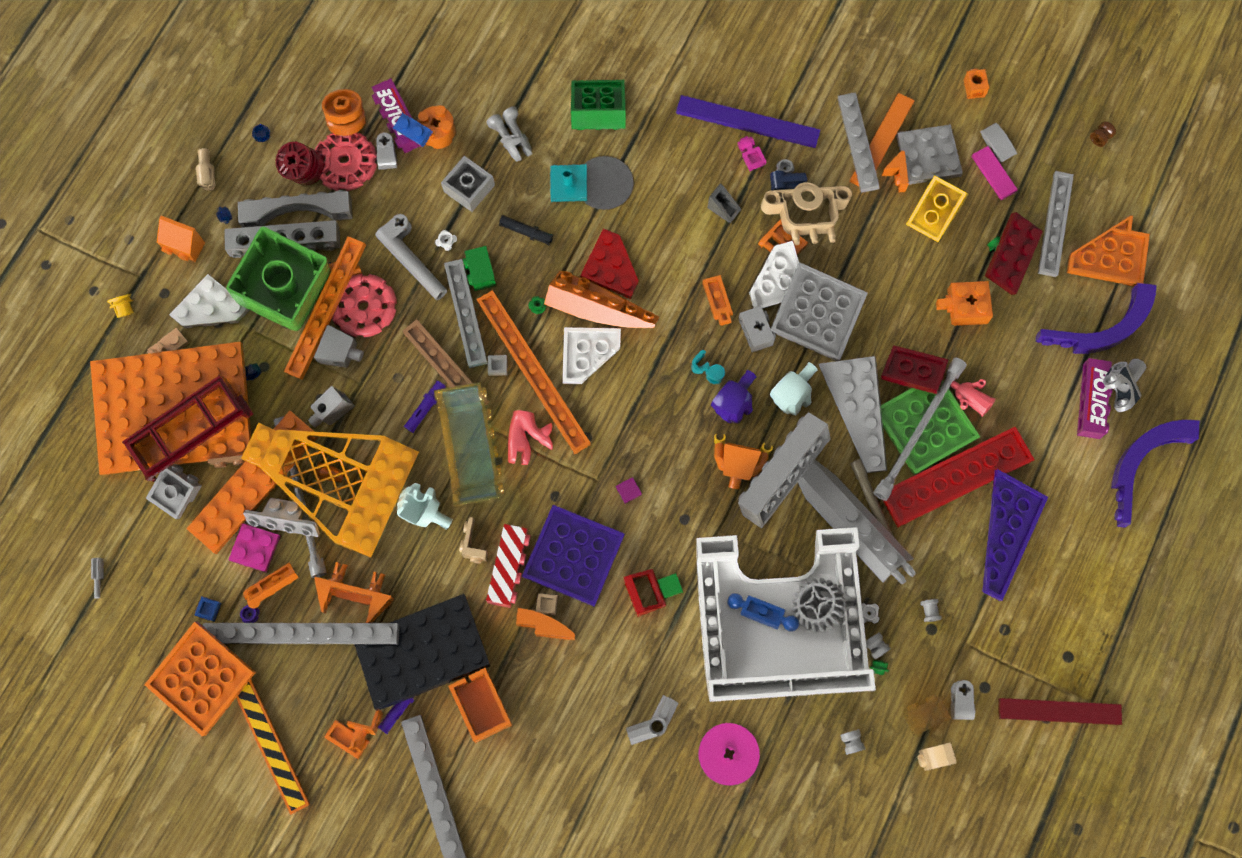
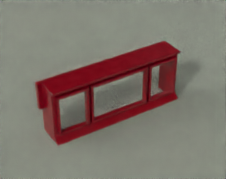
M219 375L122 441V443L126 446L144 474L145 480L155 482L157 479L156 475L242 416L249 418L254 413L243 396H237L227 379ZM221 387L235 410L216 422L202 399ZM197 403L211 426L171 453L157 430ZM149 435H152L165 455V458L152 467L148 466L136 447L137 443Z

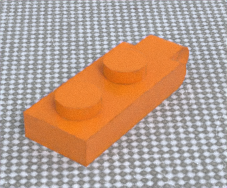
M721 275L704 279L702 283L714 320H718L720 326L732 323L730 316L733 315Z

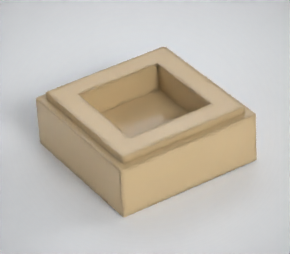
M538 593L536 612L556 616L558 595Z

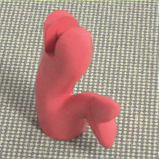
M521 410L514 411L508 435V462L514 464L517 452H522L521 465H528L531 458V448L525 431L542 445L552 450L553 443L549 437L552 432V423L539 429L535 422L534 413Z

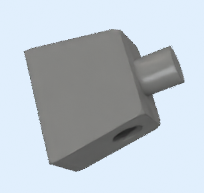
M327 325L314 358L319 364L346 368L349 366L351 359L360 362L364 352L355 349L357 343L353 337Z
M331 386L311 405L315 413L308 421L315 428L322 422L331 425L355 406L344 392Z

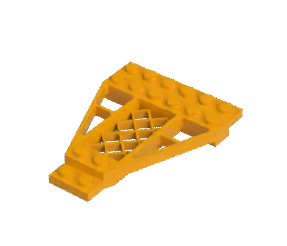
M258 423L241 459L260 467L335 544L371 558L419 451L381 435L293 430L276 431ZM307 436L346 438L347 442L343 451L337 453L307 439ZM351 439L380 441L369 466L346 457L345 452ZM294 440L300 442V444L292 446ZM306 445L318 450V452L309 454ZM303 446L307 456L296 459L293 449ZM290 451L293 457V461L284 463ZM321 454L325 464L314 467L311 457ZM325 454L337 460L327 462ZM308 458L312 469L301 472L298 462ZM339 462L343 472L332 475L329 465ZM342 462L355 468L346 471ZM295 463L298 474L288 477L284 467ZM326 466L330 477L319 480L316 470ZM281 468L284 473V476L279 474ZM357 470L360 480L350 484L347 473ZM360 470L366 472L364 478H363V476H362ZM313 471L316 482L306 485L302 475ZM344 475L348 485L337 488L334 478ZM300 476L302 484L292 480V478ZM331 479L334 490L324 493L321 482ZM285 483L319 498L314 513L285 486ZM361 483L355 496L352 486ZM318 484L321 492L310 488V486ZM349 487L353 498L342 501L339 490ZM336 492L339 500L328 495ZM324 500L348 511L337 536H334L315 517ZM353 500L351 505L346 504V502Z

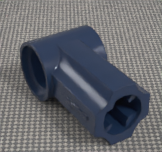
M774 171L770 174L771 190L795 189L800 183L807 182L806 173L786 174L785 171Z

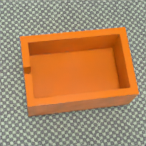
M486 668L469 675L472 681L470 683L466 678H463L449 685V689L475 743L513 725Z

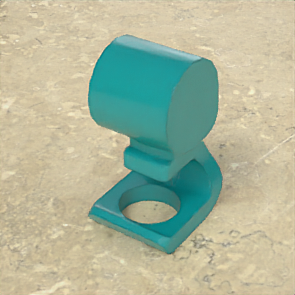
M701 350L692 361V372L696 374L706 372V379L710 383L720 384L724 379L725 369L719 364L709 366L710 363L708 362L698 366V362L705 357L706 353L705 350Z

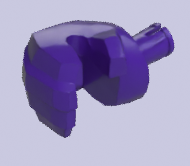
M746 370V373L738 383L729 380L711 403L712 408L726 422L739 424L743 419V413L749 415L752 412V395L747 389L757 378L754 373Z

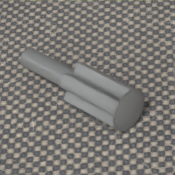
M103 558L91 559V579L94 580L95 599L100 598V579H103Z

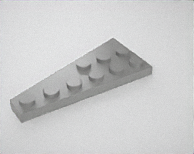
M876 357L819 364L866 472L887 471Z

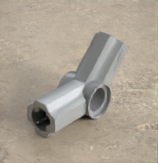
M663 695L651 720L626 728L631 745L663 735L679 703ZM654 722L662 723L663 730L661 732H654L652 730Z

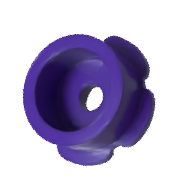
M246 605L242 608L240 617L244 623H255L259 619L260 611L258 608L252 609Z

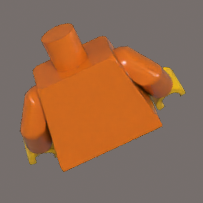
M715 434L714 458L718 469L723 471V475L730 477L728 487L740 489L742 479L750 481L751 477H756L762 471L773 450V446L771 445L769 450L764 448L765 443L762 444L760 449L725 442V434H723L722 440H718L717 434Z

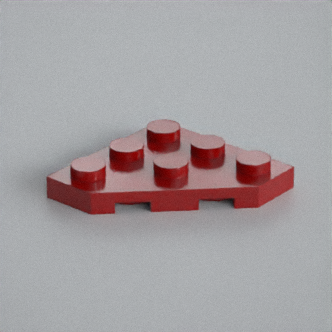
M603 228L582 270L580 278H586L590 282L631 299L639 284L638 278L620 235Z

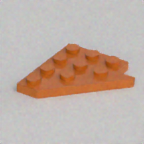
M1129 216L1072 252L1068 259L1067 273L1130 286L1144 283L1150 234L1132 231L1133 216Z

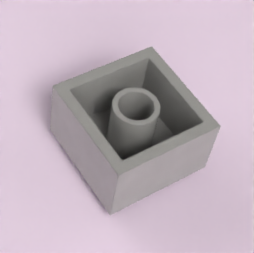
M465 156L441 182L444 193L471 212L474 211L495 186L493 176Z

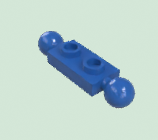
M733 593L728 597L727 603L732 609L742 608L741 615L777 630L780 624H783L784 628L789 632L796 631L799 627V620L795 616L784 617L785 609L748 595L746 601L737 593Z

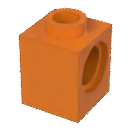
M985 69L967 71L964 78L967 99L986 96L989 84Z

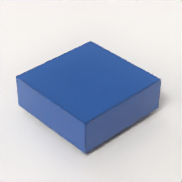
M201 596L194 615L215 622L222 603Z

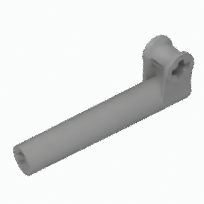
M395 215L388 223L378 229L375 236L436 300H440L447 293V289L402 241L411 232V224L405 215Z

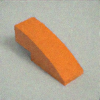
M518 608L517 626L535 628V635L539 637L576 639L575 633L559 621L533 610Z

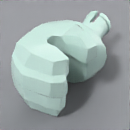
M808 362L799 375L792 371L788 372L770 392L774 403L784 413L797 415L800 412L801 406L808 407L811 404L812 388L807 382L818 369Z
M414 483L402 491L397 504V514L400 518L420 527L426 528L429 523L434 522L446 530L449 528L453 519L438 511L440 502L436 499L435 489L429 487L426 494L420 492V484Z

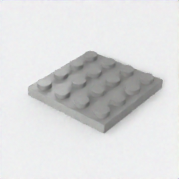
M799 262L771 326V331L828 358L840 361L868 293Z

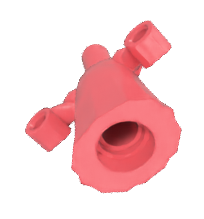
M983 379L974 383L965 382L961 384L954 380L950 385L955 390V397L960 401V408L965 410L969 405L982 417L989 411L996 400L975 389L977 387L979 389L984 388L986 381Z

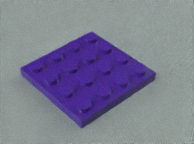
M552 505L522 577L595 607L625 534Z

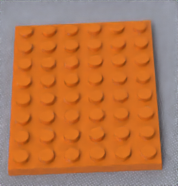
M233 342L90 361L99 475L140 471V468L122 441L219 375L226 378L237 396L242 395L248 404L243 343ZM221 387L202 399L216 422L235 410ZM196 403L159 428L157 432L172 453L211 425ZM242 416L173 464L208 462V459L243 455L251 439L250 417L245 418ZM152 435L136 444L149 467L165 458Z

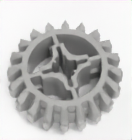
M813 578L812 584L805 581L806 587L799 586L801 592H796L795 596L798 598L792 600V603L796 605L792 608V611L796 613L794 616L799 620V624L805 626L807 630L812 629L814 632H818L820 629L822 632H825L826 626L829 629H833L832 623L839 624L837 618H843L844 615L841 611L846 610V607L842 605L846 602V599L842 597L844 595L843 591L839 590L837 584H833L831 580L826 581L824 578H820L819 582L816 578ZM821 591L830 592L832 598H823ZM806 612H814L817 619L808 618Z

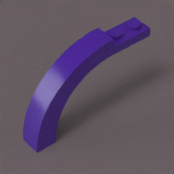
M1137 283L1131 290V301L1121 322L1107 330L1096 333H1073L1040 329L1036 334V342L1045 346L1053 344L1064 348L1073 346L1074 354H1089L1110 349L1126 340L1145 321L1154 304L1157 285Z
M1177 420L1161 424L1140 436L1126 449L1115 468L1111 488L1119 489L1116 493L1118 509L1115 511L1117 527L1125 528L1131 524L1134 477L1142 459L1149 451L1158 446L1170 443L1192 444L1198 440L1200 420Z

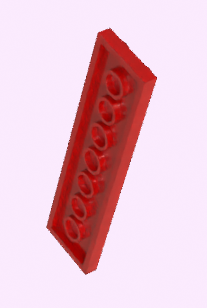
M1013 427L894 485L888 500H883L897 528L994 481L995 470L998 469L1009 474L1033 462L1035 459L1017 428Z

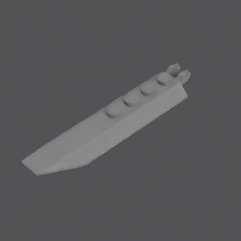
M814 460L798 481L806 500L833 529L857 527L859 548L856 554L883 583L890 575H893L903 585L906 580L898 569L902 567L908 575L913 577L916 572L907 562L914 558L835 474Z

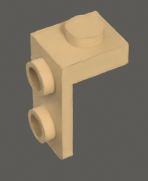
M469 517V521H465L463 532L466 533L465 540L461 541L460 552H462L464 558L470 559V562L481 564L482 561L487 562L488 553L486 550L470 548L475 519L474 517Z

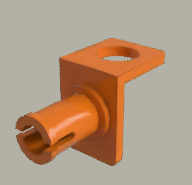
M382 710L375 712L371 727L351 721L347 722L348 727L355 731L349 745L350 749H357V751L361 752L366 734H377V726L380 724L383 716Z

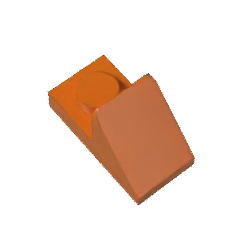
M901 151L885 167L882 176H894V185L898 187V192H906L909 185L905 151Z

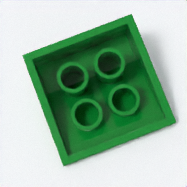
M571 80V129H626L625 80Z

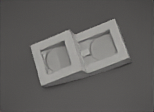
M997 123L980 131L986 145L992 148L999 163L1017 154L1011 141Z

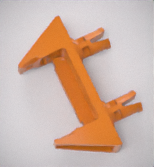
M338 562L335 563L331 579L326 580L315 577L321 612L324 614L327 613L326 611L333 595L337 598L370 605L366 623H373L394 601L391 595L380 592L385 574L382 573L377 580L378 573L373 572L370 586L367 589L344 584L343 578L348 565L342 564L340 569Z

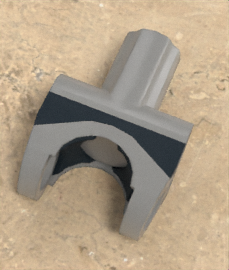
M1132 359L1129 364L1127 362L1116 363L1110 368L1103 380L1106 389L1115 388L1114 408L1117 412L1131 409L1141 398V392L1136 382L1146 370V364L1140 359Z

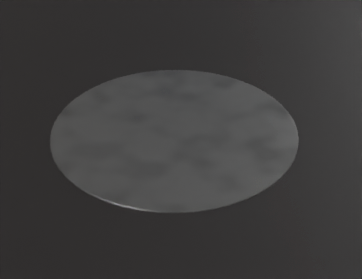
M600 156L585 163L587 164V201L583 202L593 208L606 210L620 206L629 198L633 189V176L630 169L622 161L609 156Z

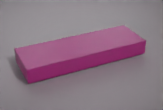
M989 146L972 155L973 160L1000 200L1017 192L1018 189Z

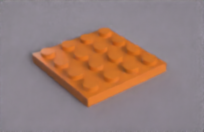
M194 622L144 685L203 737L209 733L256 672L199 622Z

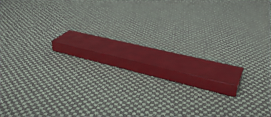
M998 699L999 719L1122 725V704Z

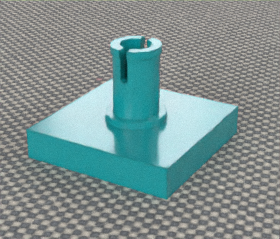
M587 164L550 166L551 202L587 201Z

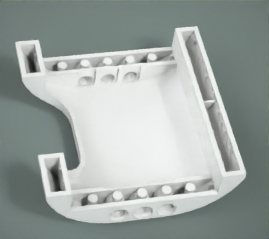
M857 527L817 530L814 565L805 575L790 578L757 580L743 575L737 562L739 556L737 535L696 539L702 645L710 702L875 690L874 672L868 666L856 551L859 548ZM813 578H816L818 582L820 578H824L826 581L831 580L833 584H837L839 590L843 591L844 595L842 597L846 599V602L842 605L846 607V610L841 611L844 615L843 618H837L839 624L832 623L833 629H829L826 626L825 632H822L820 629L818 632H814L812 629L807 630L805 626L799 624L796 631L789 632L784 628L783 624H780L777 630L742 616V608H730L727 600L733 593L740 594L744 601L750 595L785 609L784 617L794 616L796 613L792 611V608L796 605L792 603V600L798 598L795 596V593L801 592L799 586L805 588V581L812 584ZM821 591L823 598H832L830 592ZM806 612L808 618L817 619L814 612Z

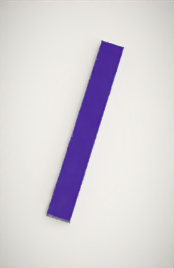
M683 95L680 96L676 114L812 148H816L820 129Z

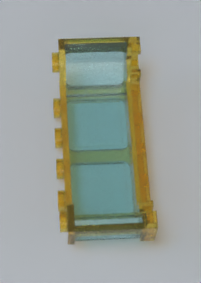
M478 382L434 390L452 485L453 506L461 507L466 504L502 499L501 494H504L503 483L499 482L502 472L500 465H496L495 458L499 457L497 446H493L492 439H495L494 427L490 428L489 425L492 415L490 408H486V387H482L481 383Z

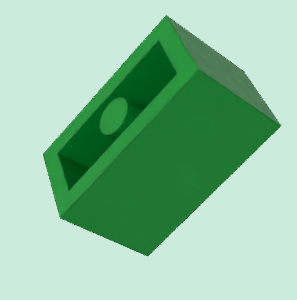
M483 246L464 251L466 258H463L465 269L470 271V275H467L469 286L473 285L475 291L495 287L496 282L487 247Z

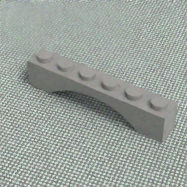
M338 190L333 193L319 192L313 195L300 194L293 197H265L262 200L246 199L238 202V223L242 228L264 226L277 216L294 211L318 212L333 220L353 219L352 199L349 192L344 190Z

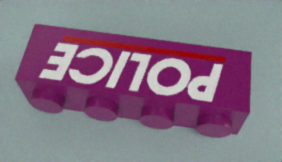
M390 78L373 86L374 94L371 95L375 105H380L381 109H379L383 120L387 119L388 123L386 125L390 134H395L396 138H394L398 149L402 148L405 154L420 147L419 144L393 129L402 113L409 117L411 115L392 79Z
M1088 358L1083 364L1077 436L1101 439L1109 431L1107 416H1109L1111 405L1108 402L1112 389H1106L1103 380L1112 366L1111 361Z

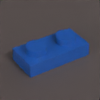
M404 113L401 114L393 127L394 130L424 147L433 133L432 130Z

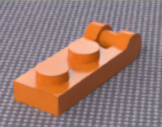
M287 563L247 588L243 592V596L247 600L248 606L255 609L260 605L261 601L275 594L286 585L291 584L299 577L291 564Z

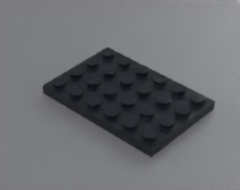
M465 594L390 622L399 624L398 644H354L376 711L491 666Z

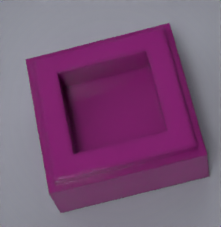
M633 477L616 486L624 504L642 495Z

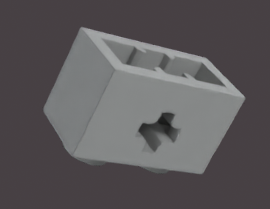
M761 306L741 312L738 320L752 353L773 346L776 334L771 331L768 324L769 317L767 312L763 311Z

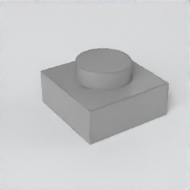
M489 355L488 376L507 375V355Z

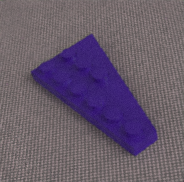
M998 469L994 473L982 592L998 601H1003L1048 497Z

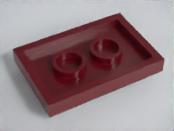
M893 345L882 372L881 380L937 394L949 359Z

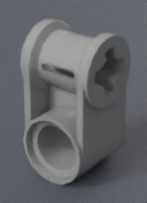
M381 133L376 138L379 170L397 168V158L392 136L388 133Z
M957 681L951 686L950 711L952 719L974 720L975 718L974 688L969 681ZM959 688H965L966 691L961 692L959 691Z

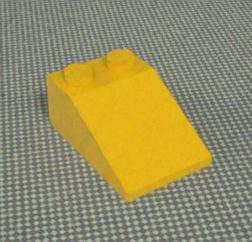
M934 175L906 225L939 242L964 203L968 193Z

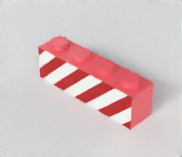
M504 524L486 598L488 604L511 608L512 603H516L518 592H515L516 584L521 582L522 573L519 571L521 565L525 564L526 554H524L525 546H529L531 535H528L527 528Z

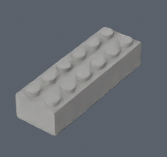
M809 412L805 417L802 416L799 419L795 430L789 432L786 436L785 443L775 450L771 461H767L764 464L761 474L758 477H754L747 492L744 491L740 495L738 504L745 518L763 528L830 441L827 423Z

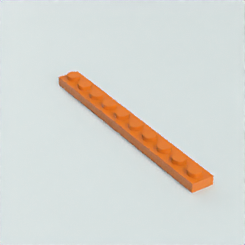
M492 290L478 298L477 302L574 455L590 446L589 439L494 291Z

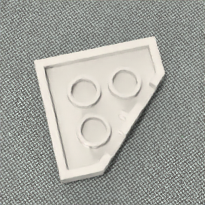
M793 241L773 247L749 292L753 308L759 306L766 308L782 303L799 263Z
M207 274L169 315L184 328H193V326L200 325L213 326L220 323H238L248 313L249 309L237 304L227 289Z
M564 327L563 384H582L620 349L621 328Z

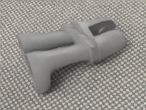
M514 106L509 107L502 114L505 123L513 135H509L499 114L491 116L486 121V124L489 128L496 130L502 137L500 142L503 143V147L518 162L521 160V156L517 147L521 146L527 157L532 155V149L525 134H522L516 123L518 110Z

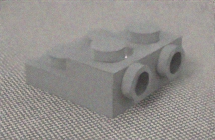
M177 464L170 465L159 473L146 499L173 518L180 519L189 502L194 501L202 485L198 483L199 479L197 477L183 473L184 469Z

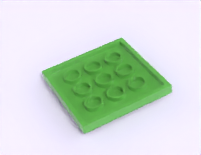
M911 388L881 405L883 428L900 454L903 452L936 394ZM949 389L946 391L942 401L939 403L905 461L913 475L922 472L980 438V435Z

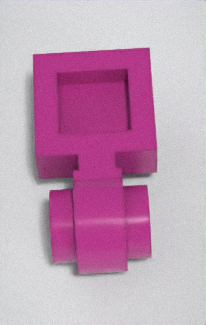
M746 136L737 142L740 151H744L742 157L749 171L766 165L767 161L759 146L753 148L755 147V142L752 137Z

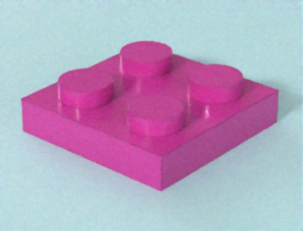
M242 523L228 560L267 573L280 535Z

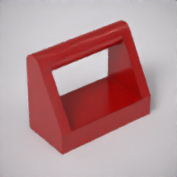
M653 569L623 577L637 617L667 606ZM647 576L658 604L643 608L634 581Z

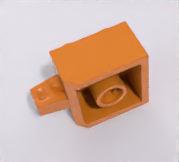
M989 281L951 283L947 289L948 295L943 299H937L936 310H947V313H950L951 324L955 326L988 324L993 317Z

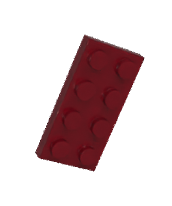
M1011 213L985 273V277L1009 294H1017L1043 231L1019 213Z

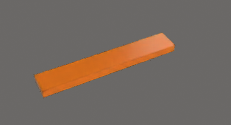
M900 93L896 96L869 145L876 171L915 101ZM855 171L850 182L859 186Z

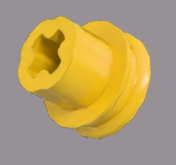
M131 294L107 301L111 305L109 308H114L117 318L134 313L130 304L133 302L130 298Z

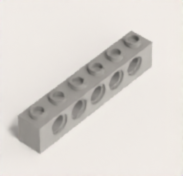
M336 220L225 229V250L233 258H241L246 254L260 227H267L313 251L322 249L332 251L335 248H340V228ZM323 235L321 239L316 240L318 236ZM300 237H305L302 241H298ZM245 241H249L247 245H243Z

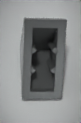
M719 184L709 196L708 209L729 223L732 222L741 210L722 184Z

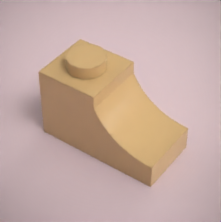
M951 742L919 750L918 762L921 767H924V771L957 763Z

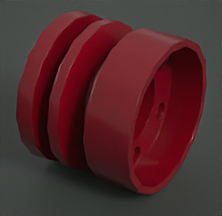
M294 141L284 144L278 150L275 165L282 177L300 185L309 186L320 179L324 169V160L317 150Z

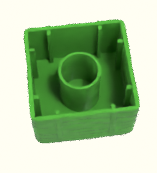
M260 227L246 254L229 280L226 289L237 304L283 327L298 331L306 321L331 272L325 256L267 227Z

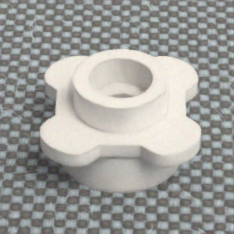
M443 230L439 234L438 239H436L435 244L443 247L445 251H450L453 243L457 241V237Z
M862 604L864 623L867 621L877 623L879 621V606L877 604Z

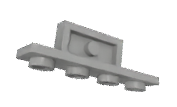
M270 498L263 512L245 510L243 513L247 523L253 527L258 526L270 530H281L287 533L318 537L320 534L316 522L302 520L305 512L292 501Z

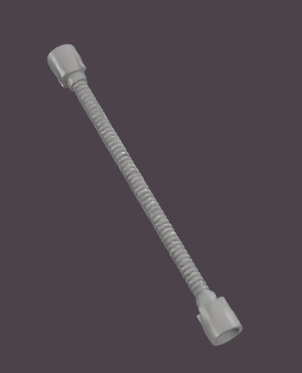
M959 358L952 359L946 372V379L925 412L921 422H919L889 475L882 479L874 490L873 494L879 499L888 500L892 493L895 477H897L901 467L910 455L952 381L958 379L966 368L967 364Z
M279 417L273 421L275 427L283 419V417ZM296 465L290 470L291 476L298 474ZM299 476L292 478V480H295L300 483ZM294 487L296 497L305 504L303 491ZM305 513L302 520L310 521L309 516ZM306 536L311 554L310 562H308L311 577L324 576L327 574L323 558H320L316 551L315 539L313 536Z

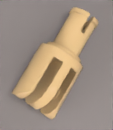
M199 149V164L196 166L197 184L206 191H212L215 188V169L210 164V151L208 149Z

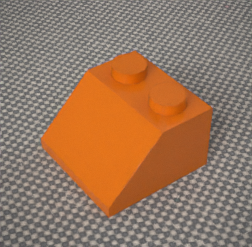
M160 216L157 243L162 248L161 250L169 255H172V253L176 254L184 261L191 260L196 262L205 245L196 229Z

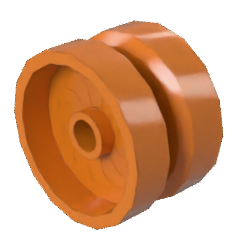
M348 89L336 90L329 93L322 101V110L327 127L335 135L348 136L355 134L366 124L362 99L355 91Z

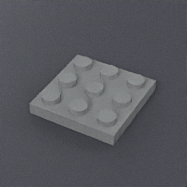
M951 125L897 133L900 152L905 151L909 185L930 182L934 175L942 180L962 176L963 172Z

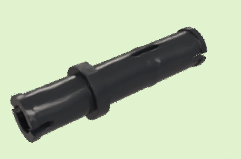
M502 215L499 220V226L530 237V240H538L549 246L553 241V234L539 230L537 226H529L505 215Z

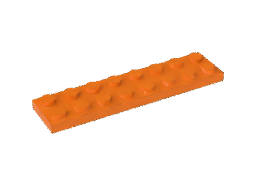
M289 411L274 428L276 431L315 432L292 411ZM307 436V439L315 442L318 438ZM294 440L292 446L300 444V442ZM303 446L293 449L296 459L304 455L305 449ZM290 451L284 463L293 461V457ZM245 461L186 529L213 553L217 554L237 532L242 523L244 524L246 521V517L243 514L244 511H255L277 486L276 482L260 467ZM295 463L284 467L286 473L291 470ZM281 468L279 474L284 476V473Z

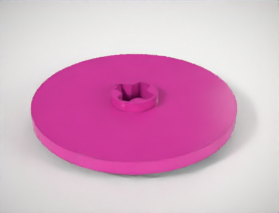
M724 723L710 729L702 738L698 753L699 762L704 773L714 782L728 786L737 785L748 780L756 771L760 757L758 743L751 732L734 723ZM728 748L729 751H734L732 760L724 758L725 749Z

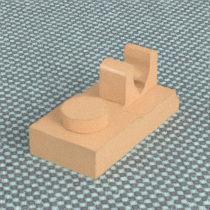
M175 328L150 347L147 353L180 350L187 346L189 342Z

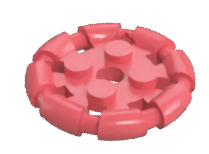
M358 132L348 136L331 133L326 136L327 138L323 142L320 141L316 146L315 150L323 158H326L320 179L324 186L332 190L346 189V191L360 188L366 180L369 181L376 171V149L372 142L367 141V137ZM331 144L334 145L335 147H333L331 150L328 148V146H330ZM342 157H349L348 162H340ZM363 158L368 159V162H363ZM340 178H346V181L340 182Z
M363 274L353 275L345 289L346 291L351 287L353 291L349 295L344 292L339 302L344 304V308H339L338 304L332 320L335 325H339L342 332L350 336H364L366 338L382 332L385 326L388 327L396 314L395 305L397 304L395 292L379 276L369 274V276H363ZM363 283H369L368 287L363 286ZM381 289L383 293L379 296L377 292ZM366 302L369 304L367 309H359L361 303ZM382 305H388L386 309H382ZM348 317L350 321L345 322L344 319ZM378 318L381 319L377 324L374 323ZM359 323L365 324L364 328H359Z

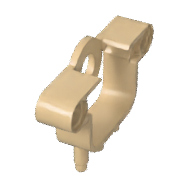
M804 182L796 186L795 189L766 192L761 203V210L765 214H780L782 227L787 234L792 236L794 245L800 244L799 235H810L812 243L817 244V234L826 233L830 242L834 243L836 241L834 226L839 218L838 210H843L847 207L852 192L846 186L819 188L813 183ZM809 191L814 195L815 199L807 202L802 199L801 193ZM791 196H793L794 203L799 208L811 211L820 207L823 199H829L831 222L795 224L789 218L786 201H790Z

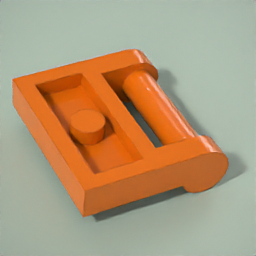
M780 219L759 241L758 245L761 248H766L771 253L774 247L769 242L771 238L778 244L793 240L792 236L784 231ZM800 235V244L794 245L797 256L808 245V242Z

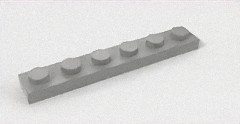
M856 92L838 96V103L860 191L862 193L879 189V182Z
M1055 171L1053 174L1038 274L1057 277L1059 274L1074 174Z
M459 259L444 263L468 366L473 368L488 364L463 260Z

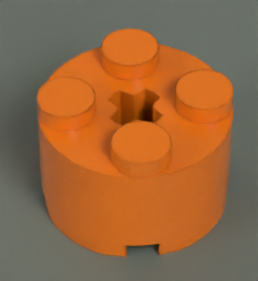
M444 106L428 107L418 114L417 122L433 131L425 145L435 149H442L452 143L456 135V128L452 114Z

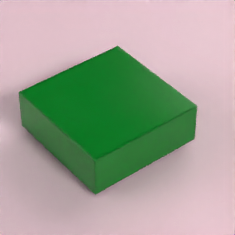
M676 573L658 580L664 599L683 593Z

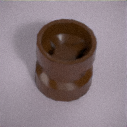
M1104 121L1098 126V130L1096 129L1090 134V139L1096 146L1104 147L1108 143V139L1115 136L1116 129L1111 123Z

